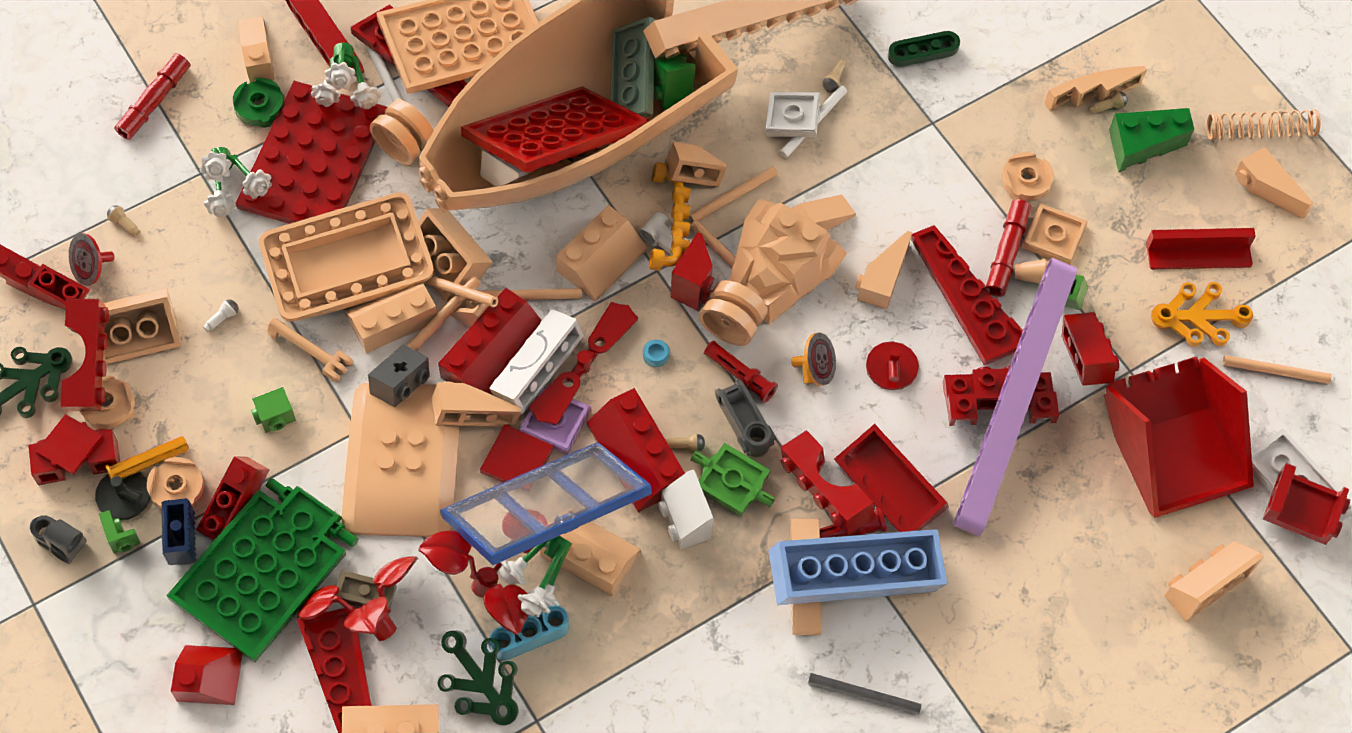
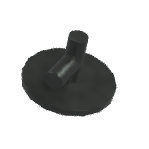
M140 472L124 479L115 476L111 480L107 474L100 480L95 492V501L101 512L110 510L113 518H119L120 520H128L138 516L147 507L151 499L147 491V478Z

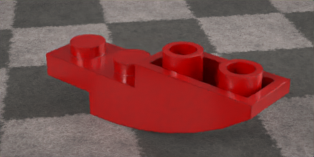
M0 244V277L5 279L6 284L62 309L66 308V299H85L90 289L44 264L39 266Z

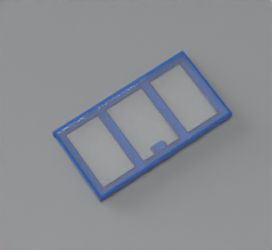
M596 442L440 510L442 518L488 562L495 565L651 495L652 492L651 485L600 443Z

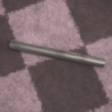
M810 673L808 684L917 715H919L922 706L921 703Z

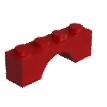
M66 299L65 326L79 334L85 345V358L81 367L73 375L62 379L60 407L66 411H101V404L105 402V389L102 387V377L106 376L107 365L106 361L103 360V352L108 347V336L104 334L105 323L109 322V309L100 299Z
M807 430L780 447L782 455L780 462L787 473L792 472L796 476L802 490L805 492L808 490L813 495L816 505L821 510L825 509L830 514L832 523L838 529L842 528L849 535L875 518L874 502L857 484L836 486L825 481L820 476V469L825 463L824 450Z

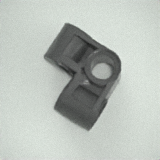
M41 515L34 518L30 523V531L35 541L67 564L72 562L87 542L81 531L61 519L56 521L52 517ZM47 527L44 535H39L40 530Z

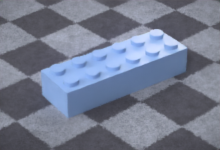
M937 529L778 541L768 550L777 606L936 592L947 585Z

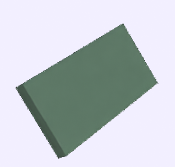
M646 17L612 30L610 100L645 118L653 115L654 55L643 32L655 21L651 17Z

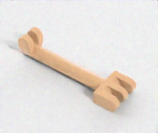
M273 318L268 325L267 333L272 338L276 339L280 334L324 363L326 366L322 369V374L334 382H338L341 379L334 372V369L341 374H345L347 368L340 362L347 366H351L354 362L340 350L332 357L277 318Z

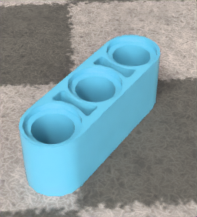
M555 605L548 607L550 609L549 613L541 612L539 617L529 615L518 635L511 633L502 626L495 629L491 633L490 638H495L498 641L508 640L510 642L508 647L500 648L496 659L501 661L509 660L564 637L569 629L567 611L561 606ZM554 618H558L563 621V623L557 627L551 626L549 624L550 620ZM527 629H533L537 632L533 637H525L522 633ZM490 641L491 652H493L495 645Z

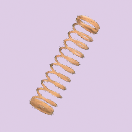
M1305 109L1301 114L1297 110H1294L1291 114L1285 110L1281 115L1278 111H1274L1271 115L1267 111L1263 112L1262 115L1258 112H1254L1252 115L1244 112L1242 116L1237 112L1230 116L1226 112L1222 117L1218 113H1211L1207 118L1206 128L1208 138L1211 141L1217 139L1218 133L1219 138L1222 140L1224 138L1223 117L1228 115L1230 119L1228 135L1232 140L1234 137L1232 119L1234 115H1238L1240 118L1238 135L1242 139L1244 137L1242 119L1247 114L1250 118L1248 135L1252 139L1254 136L1252 118L1254 114H1258L1260 118L1258 136L1262 138L1264 135L1262 117L1264 114H1268V136L1272 138L1274 135L1272 116L1277 113L1279 115L1277 130L1278 136L1281 138L1284 134L1282 115L1287 113L1289 115L1287 132L1291 138L1294 133L1292 115L1296 112L1299 115L1297 133L1302 137L1304 132L1302 114L1307 112V133L1310 137H1316L1320 132L1321 118L1316 109H1312L1310 112ZM1313 114H1315V118H1316V129H1315V132H1313V131H1314ZM1212 121H1214V133H1213V135H1212V129H1211Z

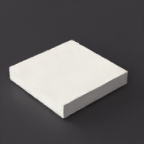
M770 92L765 129L766 137H816L820 93Z

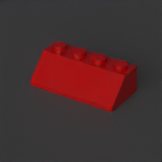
M505 288L497 297V306H489L438 362L440 377L446 382L465 383L493 395L489 388L494 380L499 377L510 360L518 353L525 341L533 334L542 321L528 302L508 288Z
M635 388L610 399L587 421V426L595 440L651 485V495L632 503L637 512L660 502L662 490L685 474ZM618 479L626 493L632 490Z

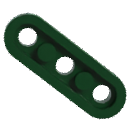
M942 31L895 41L889 46L888 60L895 66L903 67L951 57L959 50L960 38L952 31Z

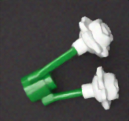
M338 43L335 45L334 56L330 59V68L325 71L326 80L318 86L313 85L311 96L315 97L317 104L329 107L333 103H339L341 93L336 90L341 88L348 90L350 85L356 82L357 77L359 83L357 85L358 90H355L353 92L354 95L350 97L356 107L360 106V108L370 109L376 105L378 98L381 97L377 87L370 88L364 82L359 67V58L354 56L353 46L348 43Z
M225 147L212 148L208 157L203 156L201 158L202 166L200 167V172L205 174L206 180H215L216 185L214 195H208L207 200L204 201V206L209 214H213L216 217L226 216L232 213V209L236 207L232 196H225L221 187L223 176L228 177L230 175L229 170L233 164L246 176V180L242 182L245 195H250L253 199H256L258 196H264L272 186L270 174H265L262 170H258L256 173L249 172L239 161L236 154L231 155L230 151Z
M557 536L537 545L523 558L520 557L515 562L507 560L500 562L502 568L499 570V574L509 585H515L516 583L525 585V579L522 578L524 576L523 569L528 566L527 562L543 547H546L544 554L552 558V561L539 587L536 586L535 590H530V594L518 595V599L522 602L521 610L530 616L539 617L541 612H550L548 607L560 606V601L556 599L553 592L556 587L554 585L555 580L572 546V543L565 538Z

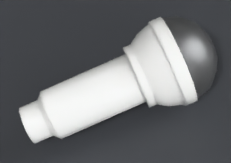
M232 299L223 301L219 311L206 321L203 328L209 332L226 318L235 316L239 311L238 304Z

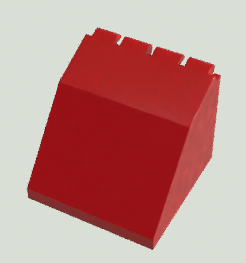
M1192 357L1179 361L1177 363L1179 372L1177 373L1175 363L1153 369V375L1151 371H1146L1129 376L1130 387L1126 385V378L1106 384V394L1103 396L1114 438L1145 505L1154 518L1254 487L1247 391L1205 358L1198 360L1197 357Z

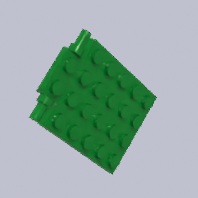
M273 478L267 481L266 487L277 494L282 503H277L268 495L258 490L166 595L168 600L239 650L254 663H256L298 613L305 601L320 587L346 556V551L328 539L327 536L330 535L334 539L339 538L350 547H354L359 538L345 529V525L340 522L342 516L301 487L296 486L294 489L290 486L285 487Z

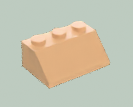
M608 205L556 255V269L559 274L577 288H582V291L596 302L647 251V247L628 219Z
M427 208L418 222L434 267L433 276L462 286L473 276L478 280L482 278L493 261L449 210L442 212L440 208ZM435 288L445 301H449L455 296V294Z
M420 283L393 294L346 308L344 313L367 354L424 328L435 317L437 310L425 285Z
M168 288L104 303L109 309V322L105 323L104 334L108 336V347L103 352V360L106 361V364L181 347Z
M569 510V511H567L565 514H563L561 517H559L557 520H559V519H561V518H563V517H566V516H568V515H569L570 517L574 518L575 515H578V514L575 513V512H573V511H571V510ZM588 522L571 532L560 535L572 543L561 568L613 596L641 552V549L593 522ZM543 547L540 550L541 557L551 562L552 558L544 554L546 547Z
M1234 541L1226 547L1221 544L1210 553V559L1205 562L1200 559L1189 568V574L1184 577L1179 574L1168 583L1170 588L1165 597L1187 622L1247 579L1264 556L1260 552Z

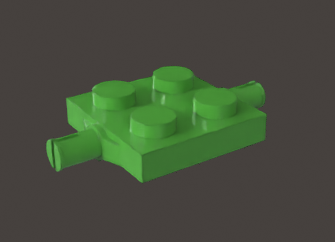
M726 443L710 459L698 451H695L690 461L703 467V473L698 481L704 495L740 517L755 500L760 501L769 508L774 503L775 497L762 490L763 484L769 477L771 470Z

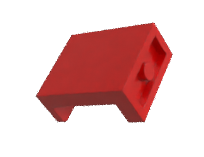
M1285 463L1278 473L1262 520L1327 545L1332 537H1338L1342 529L1343 523L1339 522L1341 514L1344 515L1349 507L1350 499L1347 498L1349 489L1343 487L1340 492L1297 476L1294 474L1296 466Z

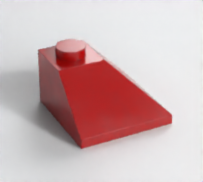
M185 645L175 662L171 693L176 701L235 705L242 653L235 648Z

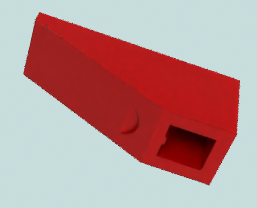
M234 456L196 530L215 540L255 493L260 490L270 469L249 457Z

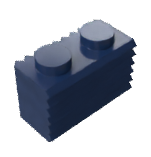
M187 498L162 501V554L168 565L194 563L197 560L195 557L197 555L195 552L197 550L195 547L196 533L194 531L196 529L194 526L196 518L190 501Z

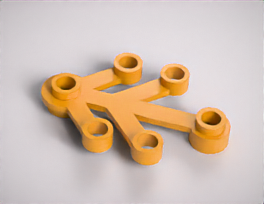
M1186 282L1182 284L1179 293L1169 304H1158L1151 312L1152 322L1157 328H1172L1186 339L1187 344L1192 347H1197L1201 344L1204 338L1203 333L1210 337L1216 346L1220 347L1225 346L1230 339V334L1226 329H1216L1207 321H1231L1234 326L1245 328L1253 319V311L1247 305H1237L1231 310H1204L1212 300L1218 299L1222 293V286L1217 282H1210L1204 294L1189 310H1178L1186 300H1191L1196 293V286ZM1184 289L1190 290L1191 294L1186 293ZM1210 289H1215L1217 293H1212ZM1161 313H1165L1169 317H1164ZM1180 321H1189L1198 329L1190 330ZM1191 335L1197 336L1199 340H1193ZM1217 335H1222L1225 340H1220Z

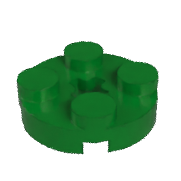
M255 78V82L248 84L246 81L239 85L233 94L236 116L244 123L264 128L272 125L284 104V96L278 84L266 78ZM260 98L263 99L264 103L261 105H255L253 102L254 100L259 101Z

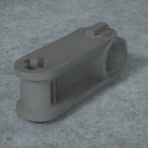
M739 379L730 387L723 390L720 388L716 389V399L738 438L737 441L744 454L747 453V455L752 457L765 455L769 447L774 445L776 436L770 425H767L743 381ZM760 437L762 438V441L756 442L753 441L751 438Z

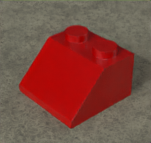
M697 232L671 275V298L696 311H699L703 303L705 304V302L710 300V294L713 291L711 286L714 282V277H712L713 265L703 235Z

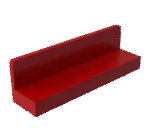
M1255 229L1151 230L1146 241L1149 267L1152 270L1250 268L1253 265L1250 247L1256 237Z

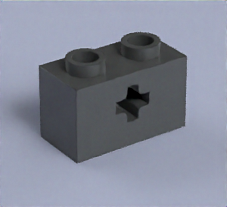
M403 344L368 374L370 394L396 407L430 377L428 357Z

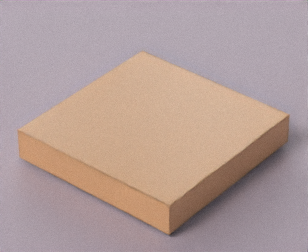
M1040 203L1021 248L1071 265L1088 221Z

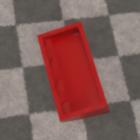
M875 423L834 458V461L874 502V505L882 510L883 515L899 532L920 531L949 508L946 500Z

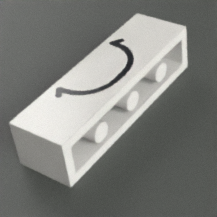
M552 309L540 322V325L525 341L518 353L510 360L499 377L494 380L489 388L493 396L521 407V414L523 415L584 336L577 319Z

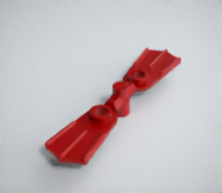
M614 302L609 304L588 338V347L590 349L580 351L577 354V364L570 372L561 373L529 406V410L534 414L539 423H549L555 426L558 424L580 388V377L590 371L591 364L597 355L609 351L638 321V316L629 305ZM598 341H602L605 344L603 346H597L595 343ZM568 381L573 383L571 387H566L563 384Z

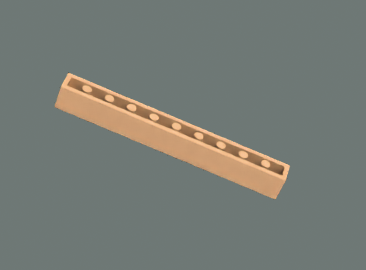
M725 0L655 20L643 32L655 59L663 56L666 59H670L680 54V51L686 50L687 53L695 51L698 36L706 30L718 44L724 38L730 41L740 37L744 32H747L748 35L754 34L765 26L771 29L780 25L785 20L791 23L800 19L802 15L806 14L807 17H811L821 12L822 9L826 8V11H831L838 8L842 3L848 6L859 0Z

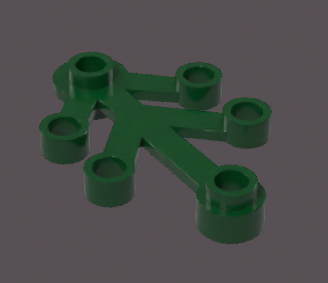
M24 347L14 348L10 355L15 364L35 363L42 365L34 370L6 368L0 363V380H18L0 392V415L2 413L1 405L26 389L24 399L17 405V411L23 418L32 417L36 412L34 405L40 380L47 374H49L48 383L41 388L40 394L46 402L56 401L59 397L57 389L61 373L68 371L72 364V356L67 349L57 347L51 349L46 354L27 352ZM18 354H24L22 358H16ZM62 357L60 361L54 362L56 358ZM48 391H54L52 395L45 396ZM31 406L28 411H22L24 407Z
M457 630L446 632L441 640L443 649L447 653H454L473 680L455 678L451 674H444L438 679L439 689L443 692L462 690L483 693L490 702H473L469 697H461L455 702V711L460 715L469 713L490 715L492 720L498 725L504 726L513 723L519 711L516 701L512 699L514 676L518 671L517 665L513 661H504L499 665L498 673L502 677L499 694L493 684L497 653L501 647L500 642L495 638H487L482 642L481 650L485 654L482 671L465 649L467 644L466 636ZM450 637H454L456 640L453 648L448 644ZM490 641L495 645L493 652H489L487 649V644ZM507 664L512 668L510 675H506L504 672V667ZM445 678H449L451 680V686L449 688H446L444 686L443 682ZM463 700L468 703L466 711H463L460 707ZM502 705L507 708L505 716L499 713V708Z

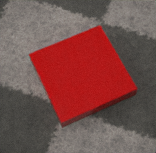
M504 424L480 468V473L504 483L545 465L554 450V446ZM535 484L520 491L530 494Z

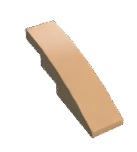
M1145 66L1116 68L1070 80L1050 89L1044 104L1051 111L1069 101L1077 108L1094 98H1097L1099 101L1109 99L1117 91L1125 93L1142 84L1147 69Z
M791 519V540L820 538L819 519ZM821 602L791 604L792 635H821Z

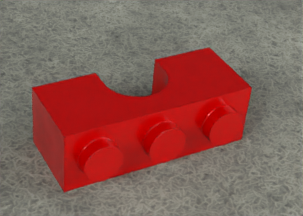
M112 429L95 430L102 434L103 438L87 458V464L93 475L107 473L105 465L108 464L110 467L120 462L118 440ZM45 439L28 445L31 475L37 485L66 480L64 469L58 466L53 467L50 461L35 452Z

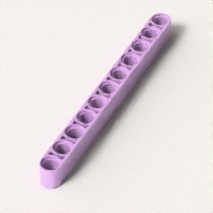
M1051 258L1045 269L953 523L954 527L979 537L985 529L1077 273V268Z

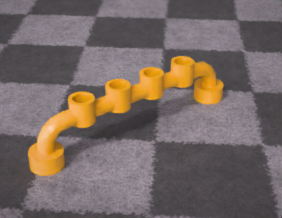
M657 161L652 172V182L663 183L664 179H667L674 185L671 212L673 223L671 227L672 243L670 252L672 255L664 256V250L653 248L649 260V269L660 271L662 266L671 267L677 265L690 244V240L683 239V237H688L690 223L683 221L688 220L690 205L684 204L688 203L690 188L684 187L683 182L671 180L667 164Z

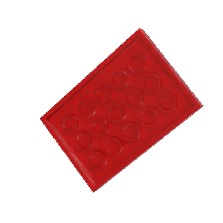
M294 80L284 100L283 108L277 115L250 171L256 173L258 170H262L265 174H270L272 186L264 196H258L256 199H253L250 195H245L243 187L236 201L237 209L291 224L347 207L376 142L369 126L379 115H386L385 110L388 107L376 104L370 109L360 108V106L356 107L350 99L351 96L341 94L339 97V103H333L329 107L317 104L315 97L311 96L313 85Z
M581 86L461 126V136L503 159L505 162L519 168L522 172L531 173L538 168L554 165L560 160L576 157L578 154L588 150H596L602 145L616 143L619 139L625 138L648 123L649 119Z

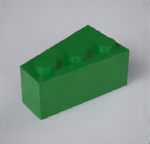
M678 54L670 59H666L665 56L656 59L654 57L653 97L656 101H659L663 110L669 109L693 93L696 65L694 63H687V56L685 54Z
M1180 108L1116 113L1110 125L1109 133L1118 172H1122L1127 167L1136 163L1142 164L1147 159L1156 155L1162 156L1187 146L1194 132L1190 109Z

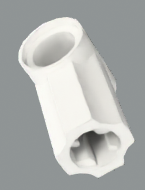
M655 212L641 227L639 235L647 244L651 246L658 245L672 255L670 252L672 223L664 214ZM683 237V239H685V240H690V243H691L692 240H691L690 238H688V237H687V238H684V237Z

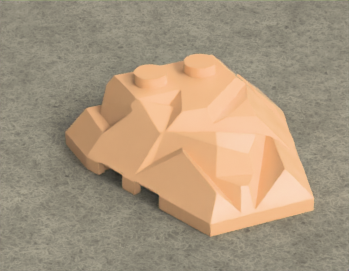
M758 199L745 218L729 281L737 282L750 288L762 298L768 308L763 321L771 324L793 307L796 301L804 295L810 294L817 285L832 277L847 253L839 243L830 239L831 234L827 230L782 203L775 205L770 201Z

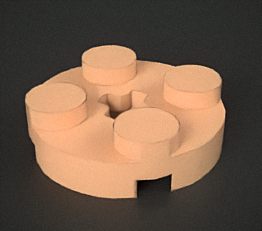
M1021 152L1009 158L1004 166L1001 179L1004 188L1010 193V197L1013 200L1034 201L1049 193L1054 179V172L1046 159L1042 161L1034 153ZM1024 173H1027L1029 176H1033L1034 178H1032L1031 180H1025L1023 178Z
M110 375L102 377L105 398L108 397L113 402L108 407L101 406V411H80L84 420L94 429L114 428L133 417L135 398L130 386L124 380L115 379L114 376Z
M182 457L169 458L164 460L165 463L161 464L158 468L155 466L147 479V491L154 505L162 509V501L187 498L194 509L205 487L204 478L199 468L191 460ZM176 479H179L182 484L180 488L173 490L172 487H169V484H173Z

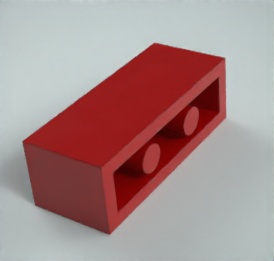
M1095 312L1063 316L1061 336L1082 386L1114 383L1115 372L1119 371L1118 356L1113 354L1111 340L1106 338L1104 325L1102 322H1099Z

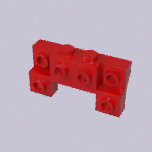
M1010 366L1003 369L980 367L973 369L972 374L944 375L943 391L946 399L949 426H954L956 420H970L971 425H976L978 410L995 409ZM1041 372L1028 407L1030 424H1034L1037 418H1050L1051 423H1057L1059 409L1057 394L1053 391L1051 372Z

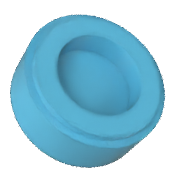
M657 339L647 342L643 348L645 363L651 367L665 365L669 360L670 350L668 345L664 341Z

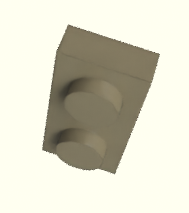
M342 570L337 583L340 591L336 596L341 597L349 604L362 607L370 600L379 598L378 586L373 583L374 578ZM396 585L386 587L384 590L389 609L397 589Z

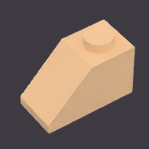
M674 141L665 161L671 180L719 187L727 168L726 163L701 147Z

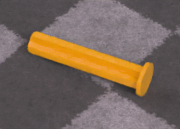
M180 436L110 467L107 464L105 468L110 480L115 476L124 479L159 464L166 459L187 452L189 447L185 438Z

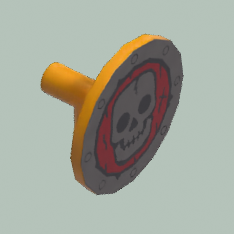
M821 332L811 334L807 339L804 356L791 358L793 367H803L804 384L814 383L824 386L829 384L834 378L836 371L835 350L831 340L826 334Z

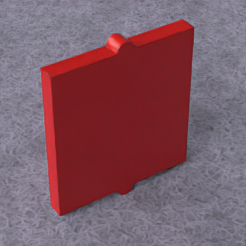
M65 414L35 452L50 461L53 467L58 466L74 475L102 440L103 436L89 428L86 422L81 423Z

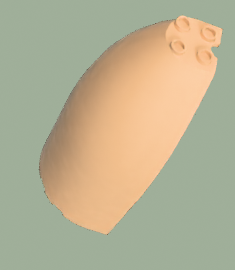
M573 0L511 42L477 72L458 94L434 129L419 157L421 167L419 172L423 177L420 179V182L428 193L432 191L436 196V204L442 212L520 203L555 193L596 175L625 159L731 89L735 84L738 68L706 30L698 36L695 51L687 53L686 50L680 51V54L687 56V63H694L696 65L692 94L665 110L662 109L659 101H656L653 97V115L646 117L649 119V122L625 138L619 139L616 143L602 145L596 150L583 152L580 157H573V161L564 159L563 163L558 161L554 165H546L508 184L496 187L480 176L483 148L461 136V126L581 86L610 100L612 30L646 17L659 20L672 16L674 0Z

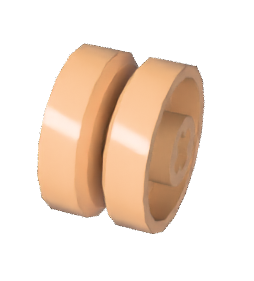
M400 99L395 100L385 110L386 115H379L369 127L374 140L387 155L398 163L410 165L420 155V150L425 148L434 130L427 119L415 107Z
M726 280L716 284L710 294V300L705 302L699 312V319L702 325L718 339L736 346H746L754 337L757 326L764 320L768 308L762 298L750 288L740 283Z

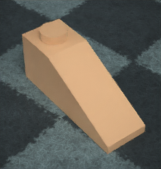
M263 17L238 21L242 52L249 82H255V78L275 80Z
M1265 147L1241 160L1235 172L1240 184L1244 185L1251 193L1300 218L1307 216L1314 203Z
M843 195L804 202L791 208L825 230H829L856 215Z
M907 231L867 266L864 275L859 274L855 289L859 290L857 300L884 309L888 308L913 232Z
M438 382L432 396L435 425L503 427L506 424L510 427H515L521 414V407L465 383Z

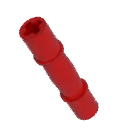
M175 53L166 65L157 72V77L143 91L135 104L128 107V111L114 126L115 131L124 139L131 140L142 125L149 120L148 116L159 106L171 88L177 86L178 81L191 67L190 62L181 54Z
M1016 199L1011 202L1006 221L1003 224L1004 231L998 245L995 261L991 263V270L985 287L992 296L1002 297L1005 295L1010 277L1014 272L1013 264L1019 250L1022 234L1026 232V224L1031 211V205L1027 201Z

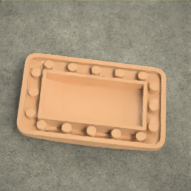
M401 192L277 227L264 232L259 238V247L279 313L287 321L307 319L369 302L429 280L434 273L433 263L411 199L408 195Z
M363 383L356 389L351 416L342 506V524L345 525V529L354 535L430 537L441 531L452 530V527L442 518L440 510L455 504L461 426L435 425L432 396L437 385L421 384L407 399L400 402L396 407L371 395L369 383Z

